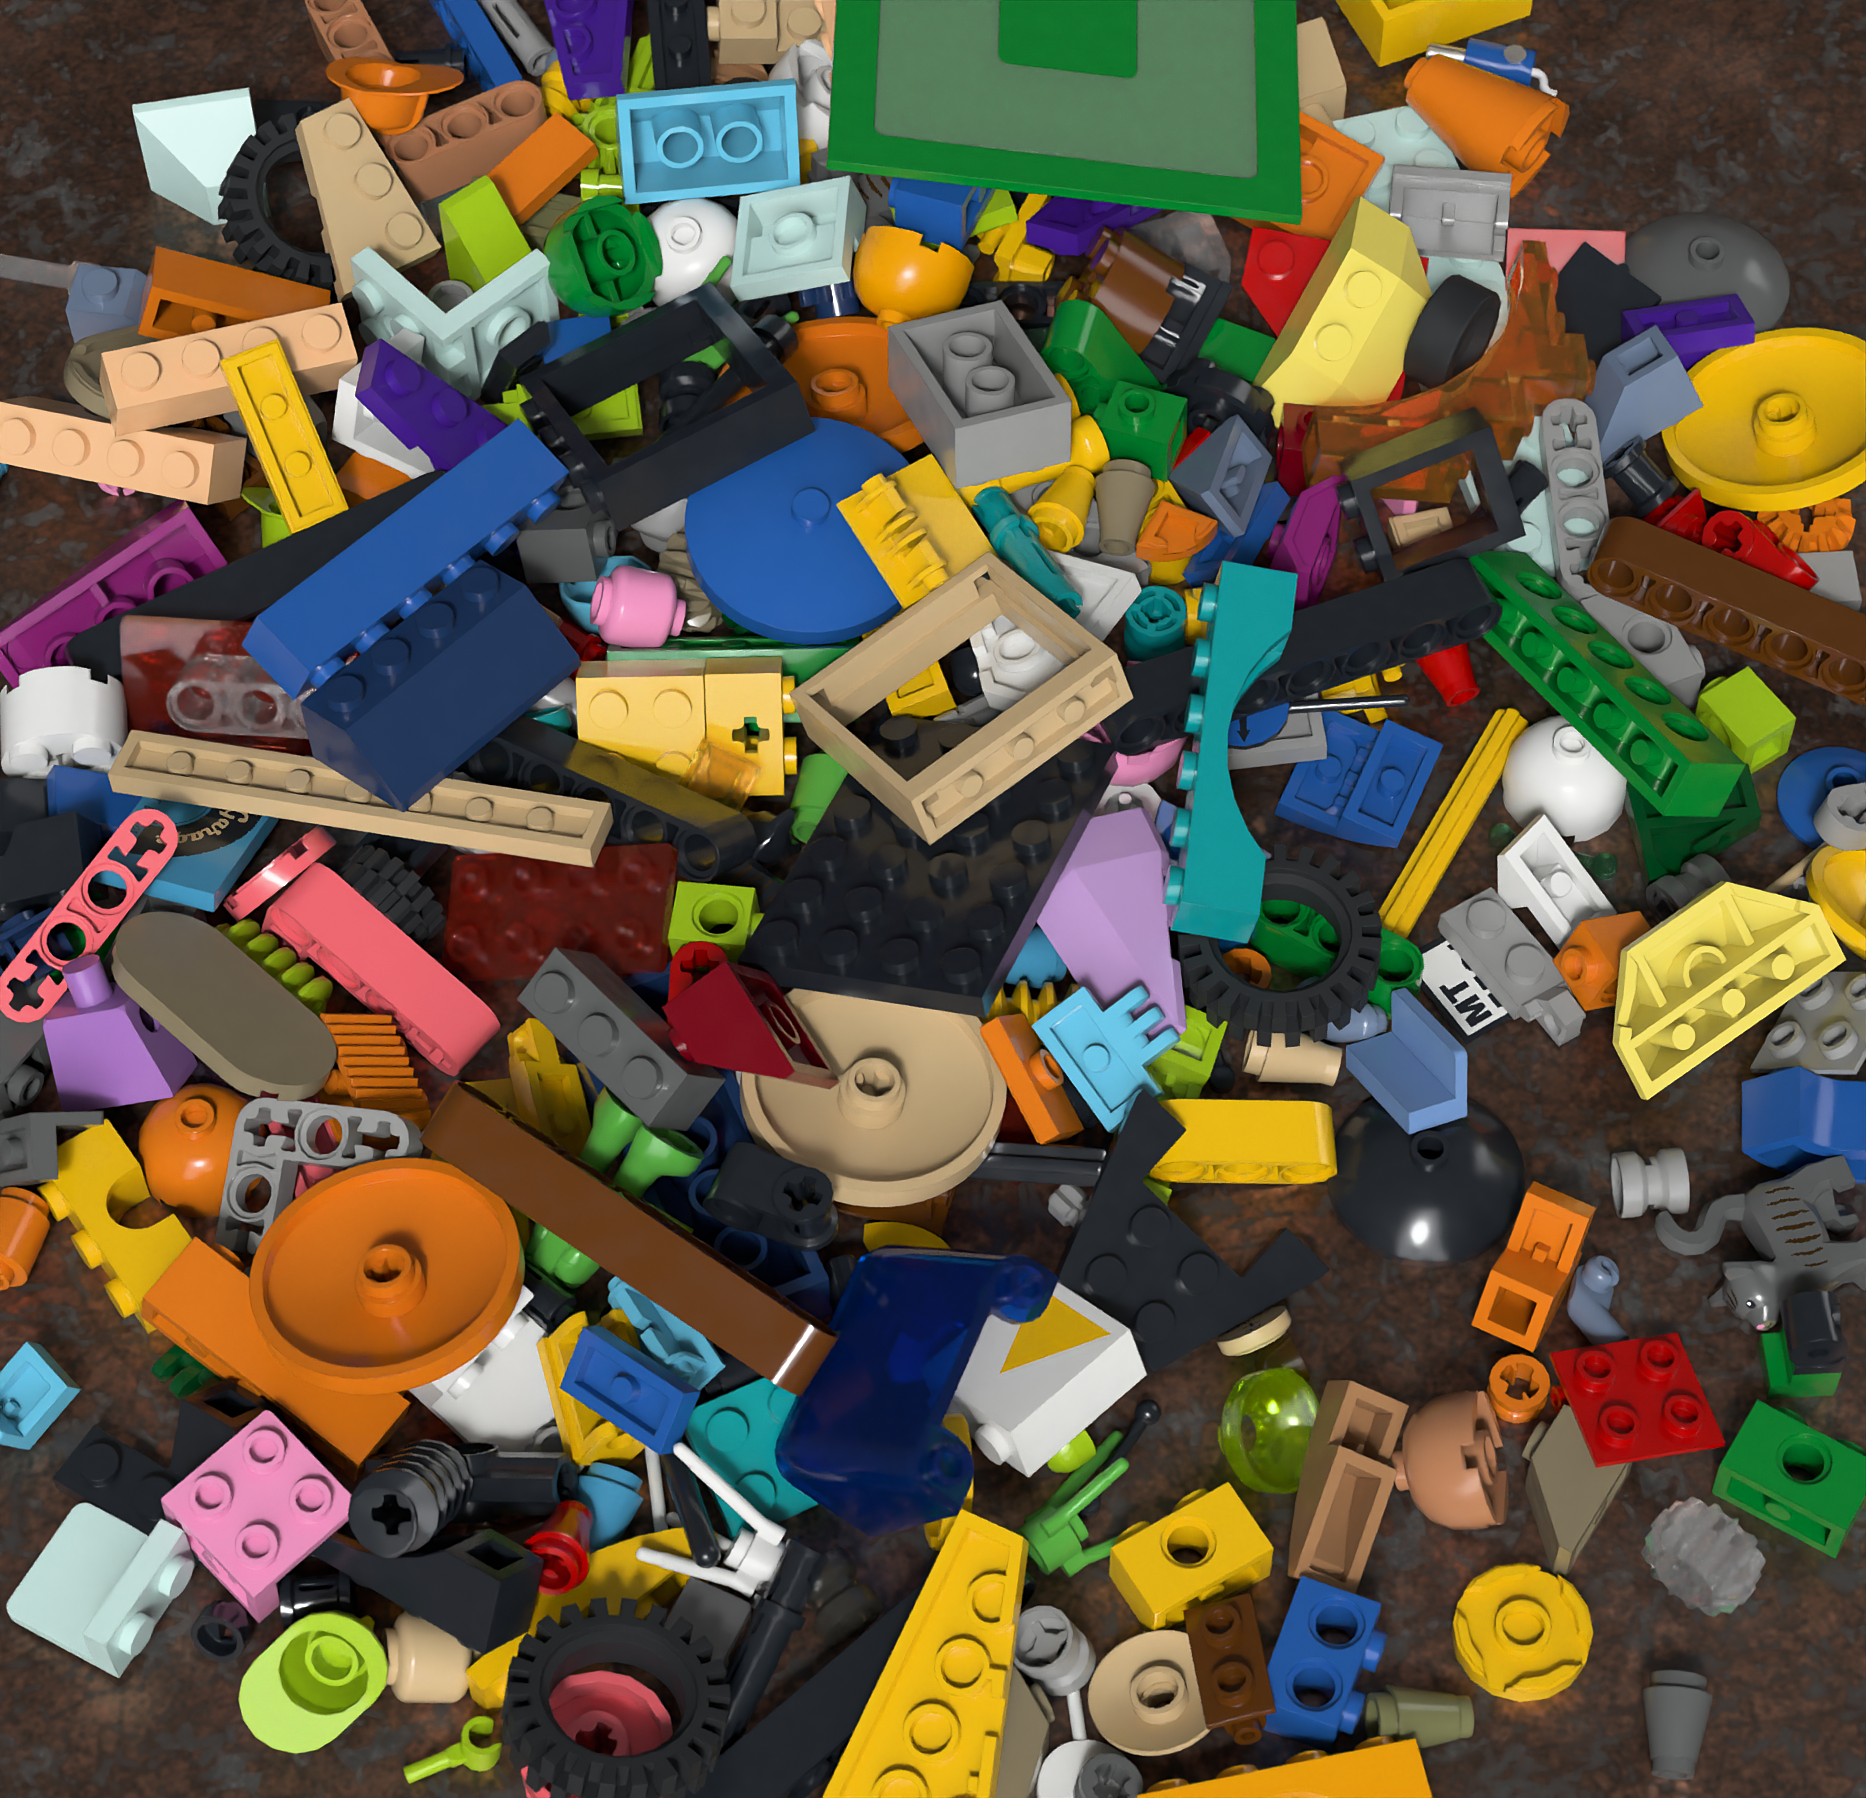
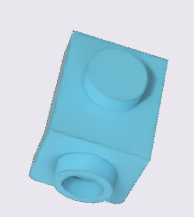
M26 1341L0 1372L1 1445L30 1450L81 1390L41 1344Z

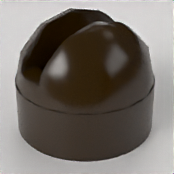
M1288 1332L1259 1349L1255 1359V1369L1258 1380L1267 1389L1281 1393L1294 1390L1311 1382L1304 1362Z

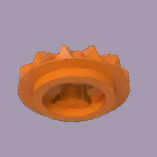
M1839 496L1816 505L1808 506L1812 510L1813 518H1815L1808 532H1803L1804 524L1801 523V517L1798 515L1801 508L1787 511L1757 512L1756 520L1770 527L1781 541L1795 553L1842 551L1852 538L1856 522L1851 513V499H1844Z

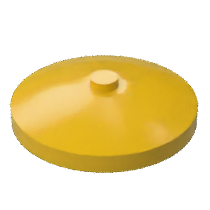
M1787 328L1755 334V343L1718 349L1700 360L1686 372L1703 407L1687 415L1679 423L1661 431L1666 456L1673 473L1689 490H1700L1702 498L1712 503L1737 510L1774 512L1804 508L1838 497L1866 481V341L1850 334L1829 329Z

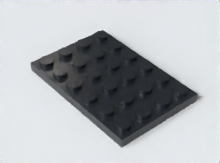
M882 715L865 745L903 779L909 781L982 727L914 719L907 716L892 717L891 715ZM1076 739L931 845L848 773L738 958V964L770 973L778 985L783 987L986 1018L1119 767L1116 760L1117 751L1112 744Z

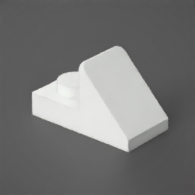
M1545 814L1537 815L1497 856L1498 895L1510 909L1528 907L1559 950H1561L1581 921L1617 914L1616 910Z

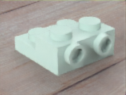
M851 176L740 197L730 284L739 302L850 281L852 253L857 251L864 233L866 204Z

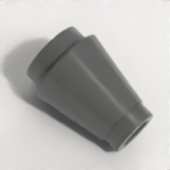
M1661 1670L1650 1674L1649 1687L1642 1690L1650 1759L1652 1761V1775L1673 1780H1688L1695 1777V1765L1698 1761L1713 1696L1706 1692L1707 1678L1705 1676L1679 1670Z

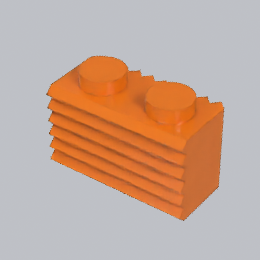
M321 1013L318 1018L331 1032L337 1050L336 1060L327 1082L317 1093L321 1104L388 1111L410 1119L418 1126L421 1132L431 1117L429 1101L426 1093L421 1088H417L418 1078L413 1077L414 1068L409 1067L406 1044L401 1036L396 1035V1026L392 1025V1015ZM329 1119L328 1122L339 1146L342 1139L341 1125L336 1119ZM363 1134V1146H369L385 1152L390 1149H398L400 1137L391 1134L390 1137L380 1138Z

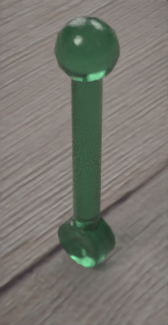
M1505 823L1493 825L1488 833L1492 845L1502 848L1508 846L1519 835L1514 833L1510 826ZM1571 850L1582 866L1590 868L1592 874L1597 879L1610 880L1616 874L1618 862L1612 854L1603 852L1593 857Z

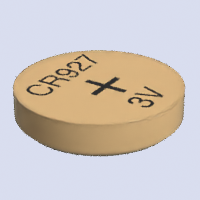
M1285 1306L1269 1308L1219 1335L1216 1342L1224 1355H1245L1281 1337L1289 1328L1292 1319Z

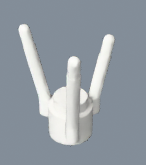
M676 1443L673 1447L675 1455L748 1522L755 1531L752 1533L742 1527L733 1541L716 1533L720 1553L725 1555L722 1565L733 1571L715 1566L701 1568L696 1565L694 1560L646 1547L638 1548L636 1557L640 1561L658 1565L661 1568L728 1586L749 1598L754 1591L763 1594L786 1547V1543L781 1541L786 1529L765 1518L684 1443ZM670 1512L666 1516L667 1524L674 1528H683L677 1513Z

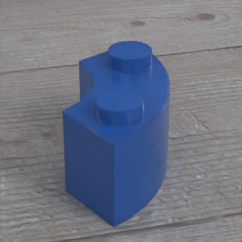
M1801 1066L1776 1068L1770 1071L1768 1075L1742 1082V1152L1768 1167L1788 1174L1806 1164L1844 1155L1856 1183H1866V1081H1839L1818 1076Z

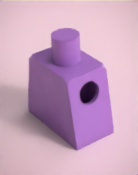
M85 955L67 963L62 968V973L69 991L64 993L44 1017L43 1021L44 1035L63 1112H84L174 1097L198 1066L193 1053L130 998L117 982H109L98 955Z

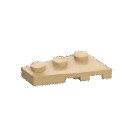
M350 98L299 122L295 132L311 196L317 200L324 229L321 235L325 251L331 255L336 275L334 287L338 303L353 296L352 287L355 284L350 258L368 246L399 273L436 255L441 248L439 242Z

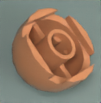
M1465 1390L1432 1399L1413 1413L1404 1429L1403 1449L1393 1450L1392 1468L1398 1470L1395 1479L1398 1490H1409L1412 1500L1419 1511L1432 1522L1453 1530L1484 1529L1491 1525L1503 1524L1507 1518L1509 1506L1507 1469L1498 1471L1495 1448L1503 1447V1442L1495 1411L1488 1395L1484 1391L1475 1390L1468 1392Z

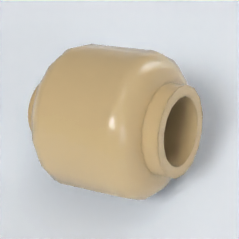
M406 1611L397 1617L393 1628H384L382 1630L380 1643L384 1647L389 1666L386 1685H391L394 1695L401 1702L405 1703L458 1702L466 1694L469 1686L465 1670L484 1656V1654L462 1646L455 1637L424 1619L409 1615Z

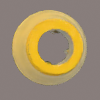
M1080 466L1065 468L1062 474L1027 512V516L1034 521L1039 530V541L1047 550L1064 554L1071 548L1079 545L1083 540L1095 490V477L1087 469Z

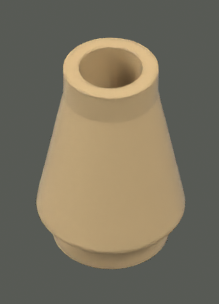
M1250 1029L1243 1056L1242 1072L1255 1074L1257 1082L1321 1083L1333 1086L1340 1068L1342 1048L1330 1046L1321 1041L1314 1043L1312 1037L1302 1032L1300 1035V1046L1285 1048L1284 1033H1272L1271 1047L1257 1046V1031Z

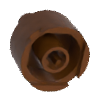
M1102 226L1095 233L1086 250L1085 257L1089 258L1090 261L1079 279L1071 276L1064 283L1055 300L1054 307L1057 308L1060 303L1067 300H1081L1097 306L1139 355L1159 329L1175 299V296L1166 292L1171 276L1182 282L1185 265L1124 227L1120 226L1112 231Z

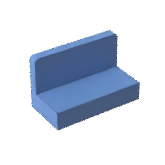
M1405 987L1392 991V1031L1347 1045L1346 1068L1409 1135L1466 1117L1467 1052L1465 1048Z

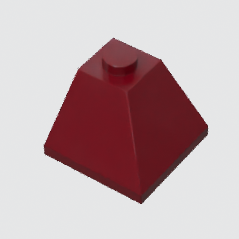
M724 961L661 1007L673 1025L668 1029V1035L673 1045L689 1062L695 1060L696 1063L825 1089H831L840 1083V1080L770 973Z

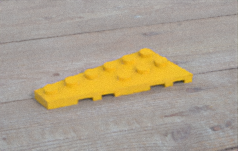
M964 1509L960 1510L822 1798L996 1797L1029 1542L1024 1537Z

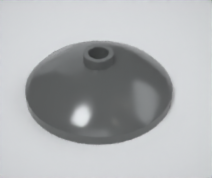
M1709 213L1674 214L1646 224L1625 242L1624 263L1628 265L1630 275L1661 296L1662 301L1658 306L1738 294L1755 321V334L1773 331L1784 315L1790 289L1786 265L1776 248L1763 235L1744 223Z

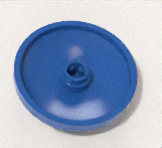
M811 417L815 432L688 496L684 526L685 548L691 571L707 598L723 614L740 626L761 636L782 642L804 645L836 643L858 637L881 626L903 608L836 504L863 490L861 488L862 484L873 476L882 473L886 478L910 464L897 450L876 435L845 422Z

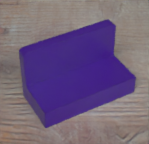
M1738 294L1622 311L1621 345L1657 325L1678 355L1685 370L1691 369L1700 360L1718 349L1755 343V321Z

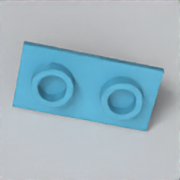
M615 1276L609 1282L608 1289L610 1294L608 1302L613 1309H623L635 1327L643 1354L699 1391L726 1366L708 1338Z

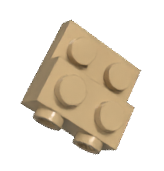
M716 0V6H707L708 41H718L719 64H776L795 43L796 47H800L806 39H815L822 42L821 32L827 29L826 23L819 14L814 0Z

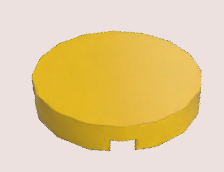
M1528 1563L1495 1566L1475 1577L1457 1603L1451 1629L1456 1659L1473 1682L1494 1696L1518 1702L1548 1699L1569 1687L1586 1665L1593 1635L1588 1606L1573 1584L1560 1575H1557V1578L1549 1573L1540 1571V1566Z

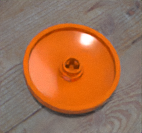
M831 317L791 325L797 334L799 346L797 351L783 366L797 381L810 417L832 419L860 427L887 442L900 454L924 442L889 387L888 331L876 324L877 318ZM728 364L724 366L719 377L730 367ZM745 385L725 406L752 392Z
M424 1158L378 1160L348 1168L320 1181L292 1201L279 1214L265 1233L255 1253L249 1278V1299L254 1318L265 1344L278 1362L292 1374L305 1382L333 1392L351 1395L390 1394L426 1385L454 1372L471 1361L494 1340L509 1320L520 1297L525 1272L524 1250L516 1222L505 1201L452 1164Z

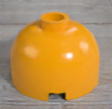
M872 226L867 229L866 235L863 233L856 251L852 274L854 290L866 309L878 316L876 324L888 331V326L958 310L967 293L974 271V265L968 257L941 242L938 252L920 245L923 234L891 226Z

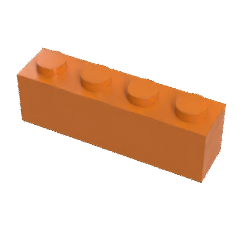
M195 1236L143 1296L141 1317L223 1381L229 1379L278 1407L296 1438L355 1482L365 1470V1460L371 1455H377L405 1421L410 1402L403 1397L406 1392L401 1391L379 1395H351L319 1388L292 1374L272 1355L262 1338L251 1309L249 1277L243 1273L246 1269L243 1262L223 1245L214 1243L210 1248Z

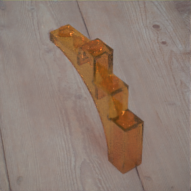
M1522 241L1507 277L1508 315L1504 331L1497 342L1476 364L1443 385L1405 399L1366 406H1315L1301 444L1306 489L1333 475L1341 477L1336 462L1338 460L1474 406L1491 425L1502 460L1512 461L1522 438L1529 437L1532 432L1534 416L1542 417V413L1548 404L1563 398L1577 399L1582 402L1585 395L1590 396L1596 382V365L1594 360L1588 359L1584 334L1565 333V316L1563 312H1557L1555 301L1558 273L1555 267H1550L1546 242ZM1461 453L1373 488L1370 492L1372 498L1449 503L1459 479L1467 478L1469 466L1465 454Z

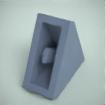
M1237 414L1228 418L1171 472L1169 481L1196 513L1217 520L1219 530L1236 538L1245 534L1272 456Z

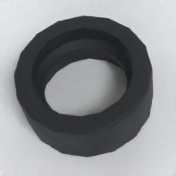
M1451 275L1441 283L1423 309L1410 336L1403 365L1406 377L1443 396L1454 395L1460 390L1474 373L1494 334L1501 306L1498 293L1461 275Z

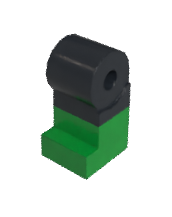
M1816 1290L1792 1295L1784 1299L1780 1304L1783 1321L1780 1333H1763L1758 1342L1766 1399L1834 1396L1848 1354L1847 1339L1841 1330L1839 1296L1832 1292Z

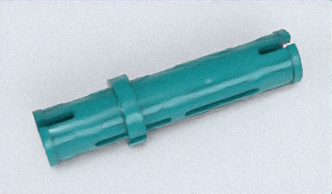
M993 486L982 490L974 499V502L978 505H972V511L974 516L990 534L989 542L999 558L1008 561L1016 574L1075 619L1081 612L1077 606H1083V600L1072 584L1068 582L1050 553L1039 541V530L1034 521L1027 515L1019 513L1009 494L1002 487Z

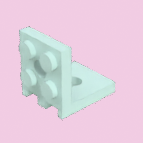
M369 246L350 258L355 284L352 287V294L359 306L362 322L359 324V331L366 344L370 345L379 339L387 342L403 328L425 337L421 360L425 365V369L473 401L480 397V391L501 348L537 321L545 320V322L560 320L557 297L554 295L548 282L550 262L538 249L532 251L447 313H444Z

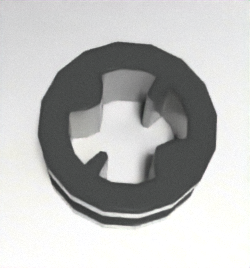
M1102 1753L1092 1757L1084 1765L1081 1774L1076 1780L1073 1798H1099L1094 1792L1099 1778H1103V1785H1107L1111 1779L1121 1787L1122 1790L1117 1798H1137V1795H1140L1143 1790L1142 1777L1137 1767L1127 1758L1115 1753Z

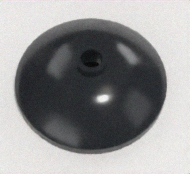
M1467 1097L1466 1117L1410 1135L1373 1098L1357 1108L1341 1125L1334 1137L1337 1174L1327 1180L1329 1198L1333 1209L1346 1230L1357 1241L1386 1259L1416 1267H1444L1463 1263L1476 1258L1495 1246L1506 1235L1518 1216L1525 1190V1166L1519 1146L1506 1125L1493 1112ZM1426 1149L1433 1150L1440 1157L1429 1160L1423 1158L1419 1152Z

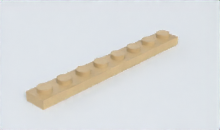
M131 730L108 772L112 791L117 793L592 868L614 822L610 803L449 778L442 780L403 813L313 757Z

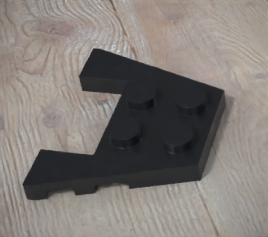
M1143 1088L1136 1091L1129 1099L1124 1111L1126 1113L1115 1141L1109 1145L1101 1164L1103 1166L1089 1201L1083 1205L1052 1279L1129 1328L1146 1373H1152L1320 1279L1329 1271V1268L1288 1228L1279 1229L1239 1275L1142 1182L1150 1170L1186 1132V1129Z

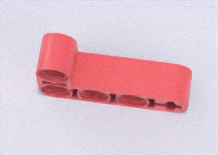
M312 863L267 909L261 934L268 932L278 939V949L288 947L296 953V964L304 961L309 963L311 960L316 962L374 1014L392 1015V1025L396 1026V1033L442 1072L452 1076L459 1074L500 1030V1023L496 1015L479 997L340 876L323 864Z

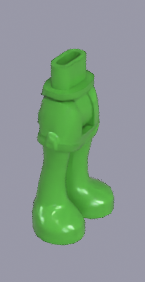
M606 1085L595 1102L593 1128L579 1158L605 1175L620 1152L631 1143L630 1149L613 1181L638 1198L642 1197L657 1178L661 1176H689L696 1171L704 1159L702 1150L678 1131L648 1127ZM536 1222L525 1249L527 1253H524V1257L539 1268L555 1284L575 1296L577 1293L576 1288L584 1284L599 1269L600 1265Z

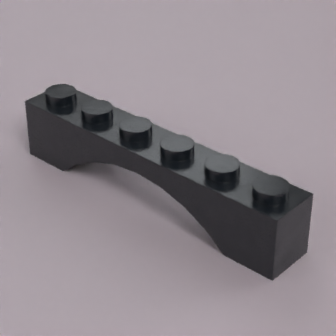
M228 1379L182 1399L169 1470L185 1479L264 1411H271L292 1434L293 1432L278 1407ZM349 1520L309 1554L346 1573L355 1583L371 1588L402 1606L409 1615L424 1619L455 1637L462 1646L484 1655L529 1632L544 1562L543 1558L490 1528L466 1535L433 1536L429 1542L415 1551L405 1552L394 1559L382 1557L361 1545L351 1530Z

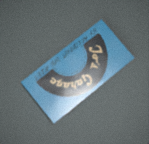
M197 726L187 737L189 739L312 757V755ZM142 797L130 815L142 809H156L166 814L174 822L178 833L177 847L172 857L142 894L215 912L280 818ZM154 821L147 828L141 827L136 823L130 830L137 839L132 849L124 857L119 849L115 847L107 856L108 859L125 865L135 876L136 880L140 882L147 874V870L135 865L148 850H153L158 854L164 850L166 845L159 839L163 828ZM103 871L93 876V881L126 890L124 880L114 872Z

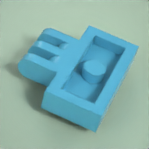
M1083 986L1031 1025L1100 1122L1110 1133H1114L1121 1127L1126 1115L1124 1113L1126 1106L1136 1091L1144 1088L1155 1100H1158L1165 1094L1146 1067L1181 1040L1176 1031L1170 1028L1160 1033L1151 1042L1149 1041L1146 1034L1165 1019V1016L1158 1007L1150 1009L1137 1020H1134L1130 1015L1150 998L1143 986L1133 989L1106 1010L1102 1008L1089 988Z

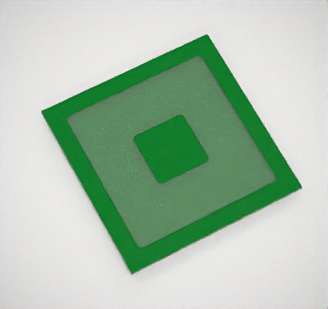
M836 0L826 169L1300 225L1302 219L1296 0Z

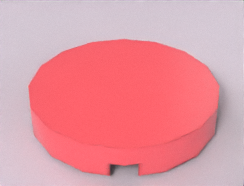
M318 824L261 869L244 885L225 898L223 906L236 922L240 921L327 852L337 841L324 825L320 826Z

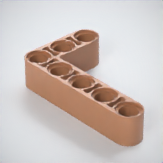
M305 0L318 45L328 63L350 57H371L394 62L361 0ZM516 80L424 117L423 115L422 120L414 128L400 135H383L371 132L375 140L377 139L385 147L383 153L387 160L393 159L399 169L397 176L401 182H404L405 188L413 202H423L470 184L473 176L481 178L485 174L487 175L547 121L548 118L540 89L528 81Z

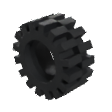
M372 845L361 846L335 872L422 949L444 927L443 924L446 922V918L441 914L443 908L439 902L431 899L435 894L428 886H421L418 882L420 877L413 870L409 873L404 869V862L396 856L391 860L386 850L381 848L375 850Z

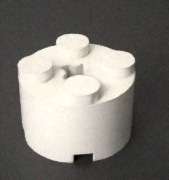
M76 666L46 667L20 675L19 687L9 692L7 684L0 691L1 766L4 773L10 779H47V775L53 765L108 774L128 738L126 690L120 681L109 675L107 685L91 680V669Z

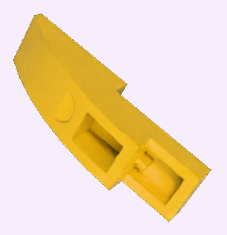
M674 1528L638 1536L589 1554L588 1574L578 1587L562 1595H546L537 1591L530 1628L527 1633L535 1637L537 1623L547 1615H550L559 1625L562 1607L573 1603L577 1604L583 1618H588L590 1600L606 1597L609 1615H619L622 1598L636 1599L637 1606L634 1617L647 1620L653 1604L663 1608L668 1606L680 1596L690 1575L640 1561L636 1557V1551L640 1547H646L693 1560L683 1528ZM713 1530V1532H714V1534H715V1537H716V1540H717V1543H718L717 1534H716V1532ZM694 1577V1578H696V1579H698V1580H700V1581H702V1582H705V1583H708V1582H709V1581H707V1580ZM526 1633L485 1654L465 1670L471 1698L488 1717L503 1706L512 1656L517 1657L519 1643Z

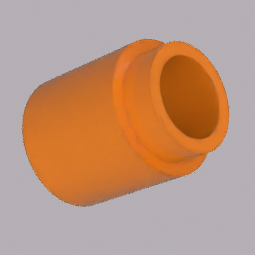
M7 1187L0 1191L1 1291L26 1283L50 1229V1223L47 1219L50 1212L48 1204L33 1192L17 1187Z

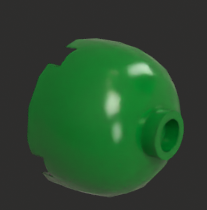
M614 195L594 196L567 210L556 219L544 242L543 254L550 262L548 282L554 295L567 308L591 318L621 316L646 304L653 298L656 292L650 293L653 288L654 278L662 275L663 260L659 240L648 219L640 211L631 214L625 207L618 204L624 200Z

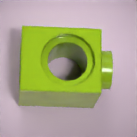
M1749 666L1728 679L1725 676L1718 677L1702 689L1697 698L1698 704L1695 716L1745 764L1748 763L1751 774L1787 753L1796 717Z
M678 881L668 933L672 958L681 947L688 943L704 941L722 948L728 957V962L738 964V958L765 914L760 913L755 888ZM720 924L734 926L730 931L723 934L709 933L713 927ZM696 967V971L709 972L708 967Z

